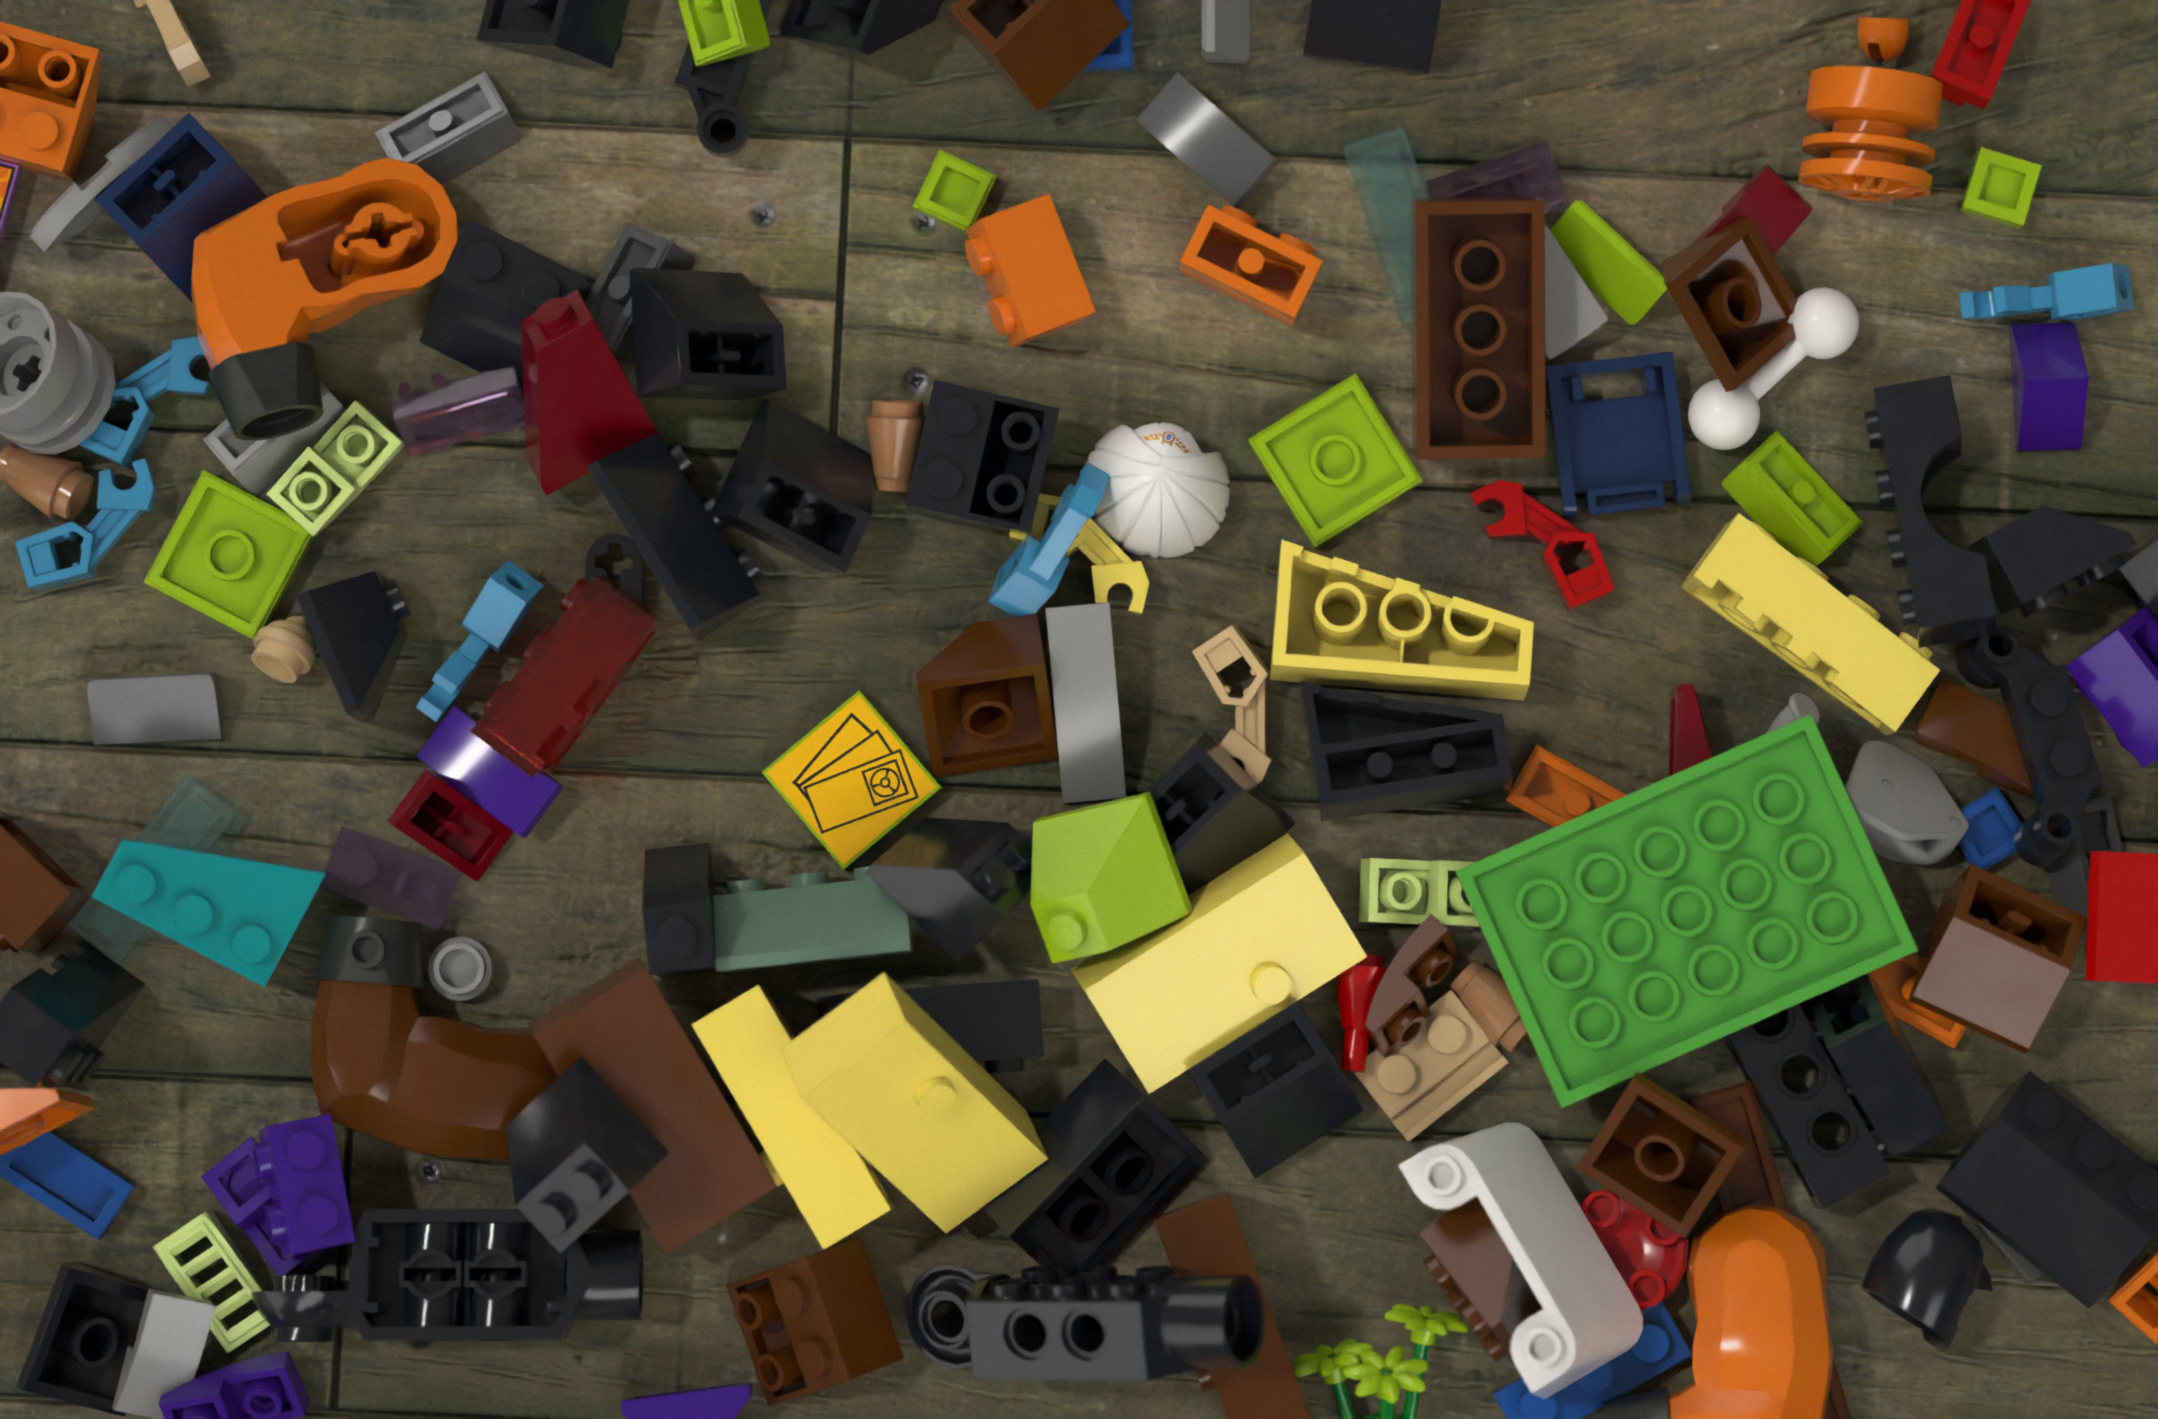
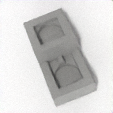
M148 1289L134 1347H127L112 1406L114 1411L165 1419L159 1406L161 1395L193 1380L216 1307L211 1301Z

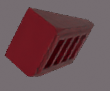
M1679 684L1670 691L1668 777L1713 757L1697 692H1695L1693 684Z

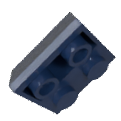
M188 113L97 197L95 201L192 302L191 277L194 240L201 232L266 199L267 196L220 144Z

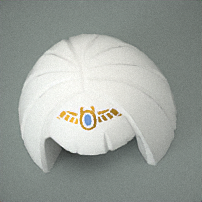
M1156 422L1140 426L1135 430L1126 425H1120L1109 431L1095 444V450L1090 452L1085 463L1086 465L1089 462L1110 475L1104 495L1092 516L1094 517L1093 521L1117 545H1121L1122 550L1139 556L1149 555L1152 558H1158L1159 556L1171 558L1194 551L1195 546H1203L1219 529V523L1223 522L1225 518V510L1229 505L1230 488L1227 485L1230 481L1220 452L1202 453L1193 436L1188 431H1185L1184 428L1173 423L1162 422L1159 424Z

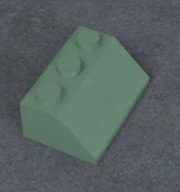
M869 867L853 869L855 881L829 883L828 872L791 875V887L765 890L764 879L727 882V894L713 896L716 971L730 974L914 954L911 917L865 873Z

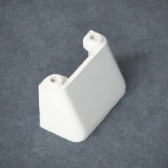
M1505 1122L1426 1148L1398 1165L1415 1195L1425 1205L1436 1210H1451L1478 1197L1543 1307V1310L1521 1323L1516 1328L1511 1339V1355L1514 1364L1532 1394L1545 1400L1628 1351L1638 1342L1643 1331V1315L1638 1303L1544 1144L1529 1127L1520 1123Z

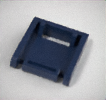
M1673 351L1546 366L1545 384L1563 519L1577 517L1576 493L1585 492L1588 516L1663 508L1666 506L1663 483L1673 482V496L1677 506L1691 503ZM1640 372L1642 395L1582 402L1584 397L1581 378Z

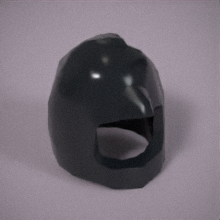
M1927 1208L1911 1213L1886 1237L1869 1263L1861 1289L1881 1305L1921 1329L1924 1340L1944 1352L1949 1348L1958 1331L1959 1317L1970 1295L1976 1289L1992 1291L1991 1275L1983 1263L1984 1252L1981 1243L1962 1224L1961 1217L1944 1210Z

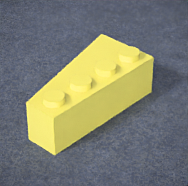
M1738 513L1724 525L1680 587L1884 735L1888 736L1895 733L1940 671V669L1928 661L1933 653L1927 647L1919 648L1917 639L1907 633L1901 632L1897 637L1878 622L1881 615L1870 605L1850 594L1846 597L1827 582L1829 578L1820 569L1801 557L1796 558L1778 544L1777 540L1770 533Z
M1281 540L1270 668L1271 681L1296 683L1303 681L1322 685L1524 701L1530 686L1534 622L1455 596L1449 598L1422 589L1420 584L1396 577V580L1358 568V564L1337 557L1331 559L1303 550V546Z

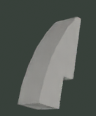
M1110 602L1045 608L1063 804L1126 798Z

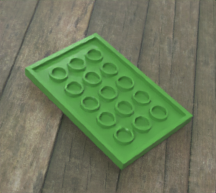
M1812 714L1455 872L1560 1108H1564L1632 1078L1636 1072L1641 1074L1919 951Z

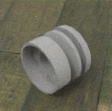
M1 292L0 434L34 454L55 455L74 448L96 431L110 408L116 384L113 360L101 341L66 320V318L26 293Z

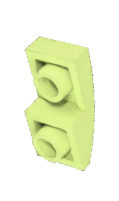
M355 400L314 447L308 446L268 491L267 495L313 537H316L374 480L405 446L406 442L363 403Z
M1361 858L1359 922L1421 925L1432 914L1444 926L1480 927L1455 873L1457 870L1475 862Z

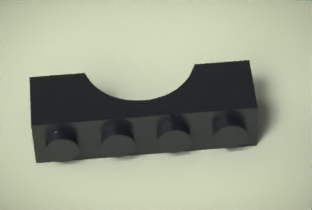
M1951 376L1874 388V410L1863 412L1869 449L1881 448L1885 470L1875 471V481L1880 508L1892 507L1896 529L1886 531V540L1892 569L1904 567L1908 589L1897 591L1903 629L1915 627L1919 648L1996 635L1997 615L1985 554L1961 549L1942 538L1931 526L1922 505L1924 493L1933 477L1943 467L1961 456L1962 433Z

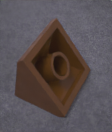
M1750 216L1733 222L1662 261L1664 283L1726 392L1737 389L1796 337L1793 323H1788V319L1794 312L1797 299Z

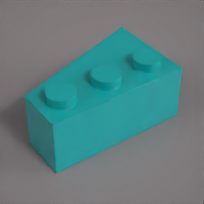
M123 837L91 897L265 987L326 873L323 870Z

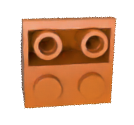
M0 21L1 161L76 183L94 125L101 51L99 49Z

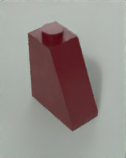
M578 290L565 297H557L546 301L538 307L534 314L521 320L526 458L546 496L589 473L586 467L595 461L651 435L658 434Z

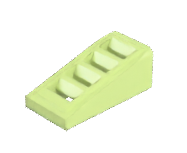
M213 1210L202 1213L153 1246V1249L186 1296L211 1301L209 1296L236 1278L243 1286L242 1290L215 1307L210 1330L227 1353L232 1352L270 1326L258 1311L230 1329L223 1320L224 1317L252 1299L251 1292L265 1291V1289ZM207 1236L213 1246L186 1263L180 1253ZM222 1257L228 1268L200 1285L194 1275Z

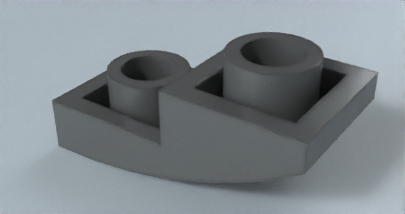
M1178 72L1136 119L1167 149L1237 209L1241 207L1279 163L1275 157Z

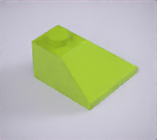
M1150 792L1041 817L1033 822L1030 905L1052 964L1108 952L1183 918L1193 911Z

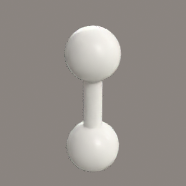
M1827 287L1814 288L1800 295L1797 298L1794 312L1788 319V323H1793L1796 335L1791 342L1734 391L1726 392L1720 380L1715 379L1707 382L1695 392L1690 401L1688 420L1691 430L1697 439L1706 446L1717 450L1735 449L1749 441L1758 428L1760 422L1758 400L1806 356L1816 359L1834 358L1844 353L1853 344L1859 330V315L1851 299L1844 293Z

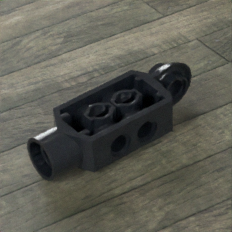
M366 1209L353 1229L355 1242H352V1258H349L348 1291H336V1276L285 1275L274 1276V1291L251 1292L257 1311L267 1323L275 1328L276 1342L333 1341V1328H358L363 1339L371 1342L565 1341L576 1321L641 1320L643 1308L642 1230H586L565 1250L559 1253L519 1209Z
M945 1264L929 1268L915 1280L907 1296L906 1319L911 1337L921 1352L940 1366L957 1370L972 1367L973 1379L1150 1381L1203 1368H1248L1259 1356L1265 1333V1310L1262 1295L1258 1285L1250 1276L1175 1275V1267L1171 1265L1142 1267L1135 1270L1136 1275H1117V1267L1113 1265L1081 1268L1078 1270V1275H1060L1059 1266L1041 1265L1022 1269L1021 1277L1011 1278L1006 1274H976L969 1268ZM956 1304L963 1313L964 1322H962L957 1314Z

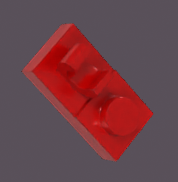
M1960 0L1929 77L1943 84L1942 100L1960 108L1963 107L1965 102L1983 110L1986 108L2031 0Z

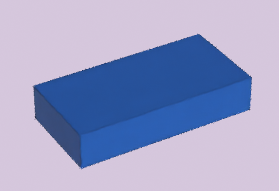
M49 1131L37 1137L36 1140L24 1146L21 1145L0 1156V1177L97 1240H102L136 1188L135 1184L53 1131Z

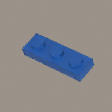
M1661 1302L1655 1307L1641 1311L1643 1315V1331L1638 1342L1628 1351L1545 1400L1531 1393L1522 1376L1492 1392V1395L1506 1419H1581L1601 1408L1604 1401L1622 1396L1692 1356V1353L1665 1305Z

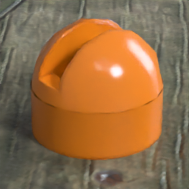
M1858 17L1857 38L1859 48L1868 58L1877 61L1882 56L1885 61L1889 62L1897 58L1905 50L1909 35V19Z

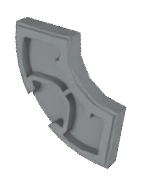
M165 117L162 119L157 118L107 153L105 157L108 161L97 173L80 186L74 182L46 211L31 230L32 234L30 237L45 253L86 230L103 210L95 199L171 130L173 125Z

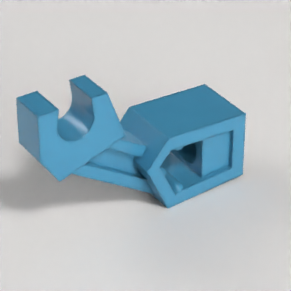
M2116 263L2054 272L2046 276L2047 286L2029 288V286L2003 285L1993 287V291L1959 293L1962 318L1970 320H1989L2010 315L2050 311L2051 320H2081L2135 310L2130 267Z
M189 337L172 340L170 350L115 384L108 412L96 431L82 441L79 446L128 468L156 416L150 401L166 391L174 394L208 396L212 385L196 379L193 375L194 364L199 359L206 358L198 338ZM128 401L131 404L137 402L139 409L132 413L133 420L127 431L106 422L110 410L116 406L115 402Z
M143 458L132 462L137 474V480L135 485L128 490H120L117 487L115 474L112 469L99 471L97 509L100 511L85 529L71 521L15 541L28 588L39 591L95 577L96 566L143 512L151 513L158 489L148 459ZM81 535L84 539L80 545L82 549L80 563L74 562L72 567L62 569L55 544L66 540L74 542L77 540V536Z
M1089 462L1083 467L1076 486L1070 483L1064 489L1051 518L1052 523L1042 539L1038 540L1028 534L999 568L988 600L989 603L1013 617L1035 614L1055 593L1070 561L1065 553L1084 523L1096 511L1104 495L1109 474Z
M509 560L490 576L462 622V628L470 633L460 649L458 651L455 650L436 672L432 679L434 682L433 686L421 697L415 708L435 722L446 714L462 695L469 679L489 651L493 649L499 654L518 632L542 592L544 585Z

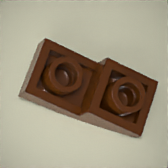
M1942 679L1915 731L1917 743L1976 765L1978 777L2034 797L2006 707Z
M1432 914L1422 922L1400 948L1381 979L1369 1008L1365 1027L1376 1050L1385 1058L1397 1046L1403 1047L1408 1045L1420 1034L1425 1025V1019L1431 1015L1421 991L1426 986L1432 987L1441 982L1452 969L1454 959L1459 956L1449 929Z

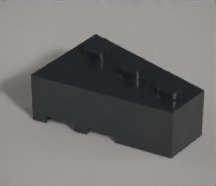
M1301 681V701L1321 821L1510 793L1513 774L1503 714L1422 701L1421 704L1383 698L1381 697L1382 694L1361 691V694L1322 688L1321 684Z
M85 939L75 946L70 957L62 953L55 958L51 967L57 970V972L50 975L44 969L39 968L12 986L0 1001V1062L34 1087H70L75 1081L84 1084L95 1072L105 1056V1053L98 1048L145 986V983Z
M1038 979L902 989L976 1062L985 1061V1071L989 1074L1024 1071L1023 1058L1044 1056ZM857 992L818 997L819 1020Z

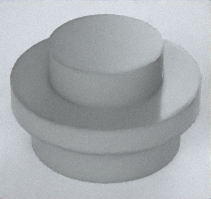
M454 937L442 942L432 953L428 966L429 978L433 987L442 996L455 1001H467L482 994L489 986L493 976V962L487 949L478 941L467 937Z

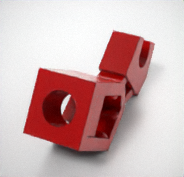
M1498 480L1470 492L1469 497L1474 508L1486 501H1495L1503 509L1501 521L1483 528L1488 539L1524 537L1529 534L1546 545L1540 559L1567 612L1606 596L1615 590L1594 533L1581 531L1525 494L1522 484ZM1556 545L1560 547L1582 545L1580 550L1582 553H1586L1590 566L1565 576L1559 564L1561 558L1553 552Z

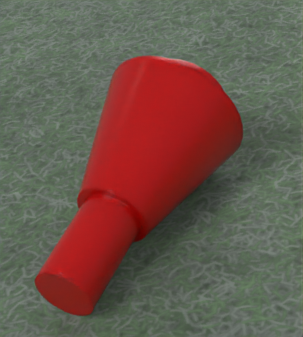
M1366 954L1367 957L1335 977L1341 1028L1345 1029L1340 1062L1341 1071L1365 1073L1370 1037L1365 1023L1377 987L1387 970L1385 968L1386 958L1383 956Z

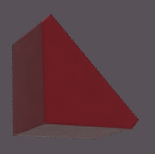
M427 769L424 770L387 820L393 827L476 882H478L514 833L513 830L469 799L438 773Z

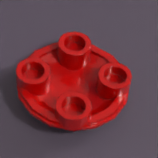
M1609 1189L1590 1193L1584 1202L1580 1204V1207L1634 1296L1640 1310L1643 1311L1657 1306L1676 1290L1687 1268L1688 1238H1683Z

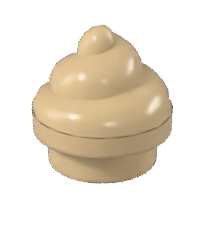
M298 615L291 616L286 620L273 621L267 626L261 627L253 639L255 650L251 655V659L266 675L281 682L293 683L300 674L309 672L316 659V653L312 646L313 636L307 629L308 623L305 617Z

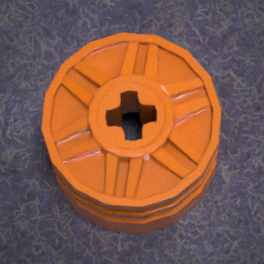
M1831 66L1811 70L1805 116L1815 122L1833 128L1832 132L1815 133L1803 137L1802 151L1818 159H1810L1800 163L1798 182L1806 187L1830 192L1837 197L1857 201L1889 202L1895 199H1913L1929 196L1932 189L1933 175L1925 170L1914 167L1933 164L1936 150L1921 142L1908 139V135L1937 129L1943 84L1934 78L1918 73L1888 68Z

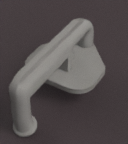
M1794 693L1789 698V704L1776 717L1766 733L1809 714H1812L1817 725L1820 715L1815 703L1805 694ZM1868 741L1861 747L1844 787L1873 851L1888 860L1907 864L1931 865L1943 861L1956 848L1968 830L1969 824L1935 771L1925 762L1887 742Z

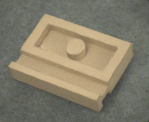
M1452 990L1446 992L1428 1007L1431 1015L1425 1019L1422 1031L1411 1043L1403 1047L1397 1046L1386 1058L1375 1048L1367 1055L1365 1073H1353L1407 1142L1411 1141L1509 1063L1499 1050L1494 1047L1476 1020Z

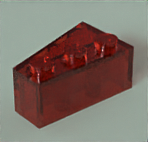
M595 575L590 582L580 578L559 606V609L565 612L550 632L543 629L535 637L521 658L525 662L510 682L506 680L499 686L484 707L483 711L485 713L470 731L531 778L553 774L665 622L663 618L605 575Z

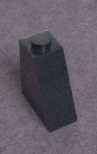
M709 843L645 850L642 913L649 974L665 977L716 971L713 896H715Z
M1871 972L1809 999L1827 1050L1892 1158L1912 1148L1924 1146L1934 1137L1950 1130L1937 1094Z

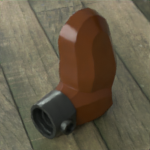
M329 915L316 973V979H321L311 1023L312 1080L320 1112L323 1115L331 1114L332 1122L420 1155L481 1160L510 1166L505 1126L559 1077L534 1037L531 1028H479L458 1019L424 1014L417 996V988H424L422 923Z

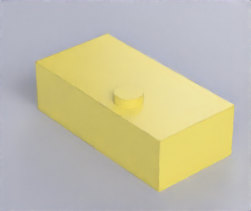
M1288 833L1188 895L1193 909L1189 915L1113 950L1094 954L1070 969L1148 1094L1367 957L1305 852Z
M885 972L781 1048L800 1098L946 1234L1048 1160L1026 1109Z
M755 986L691 1024L765 1149L758 1154L777 1187L782 1184L786 1185L823 1250L895 1208L870 1163L800 1098L781 1051V1048L796 1037L765 986Z

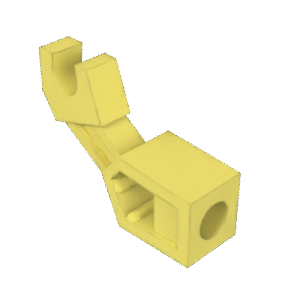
M1040 493L1031 536L1038 540L1042 539L1049 509L1055 510L1061 497ZM1091 518L1088 519L1065 555L1068 557L1076 550H1079L1093 564L1091 572L1095 604L1107 603L1109 590L1116 585H1124L1131 590L1133 595L1128 612L1142 615L1149 587V580L1142 562H1133ZM1010 532L1009 540L1021 543L1028 534Z

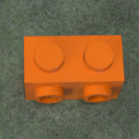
M1050 193L983 217L965 230L969 239L965 241V252L968 262L977 276L983 275L992 297L988 301L992 323L1001 336L1007 335L1011 348L1081 323L1096 313Z
M1208 204L1179 261L1178 272L1292 328L1323 263V260L1313 256L1315 248L1292 235L1281 233L1279 238H1276L1256 228L1258 221L1237 208L1224 205L1222 210H1219Z

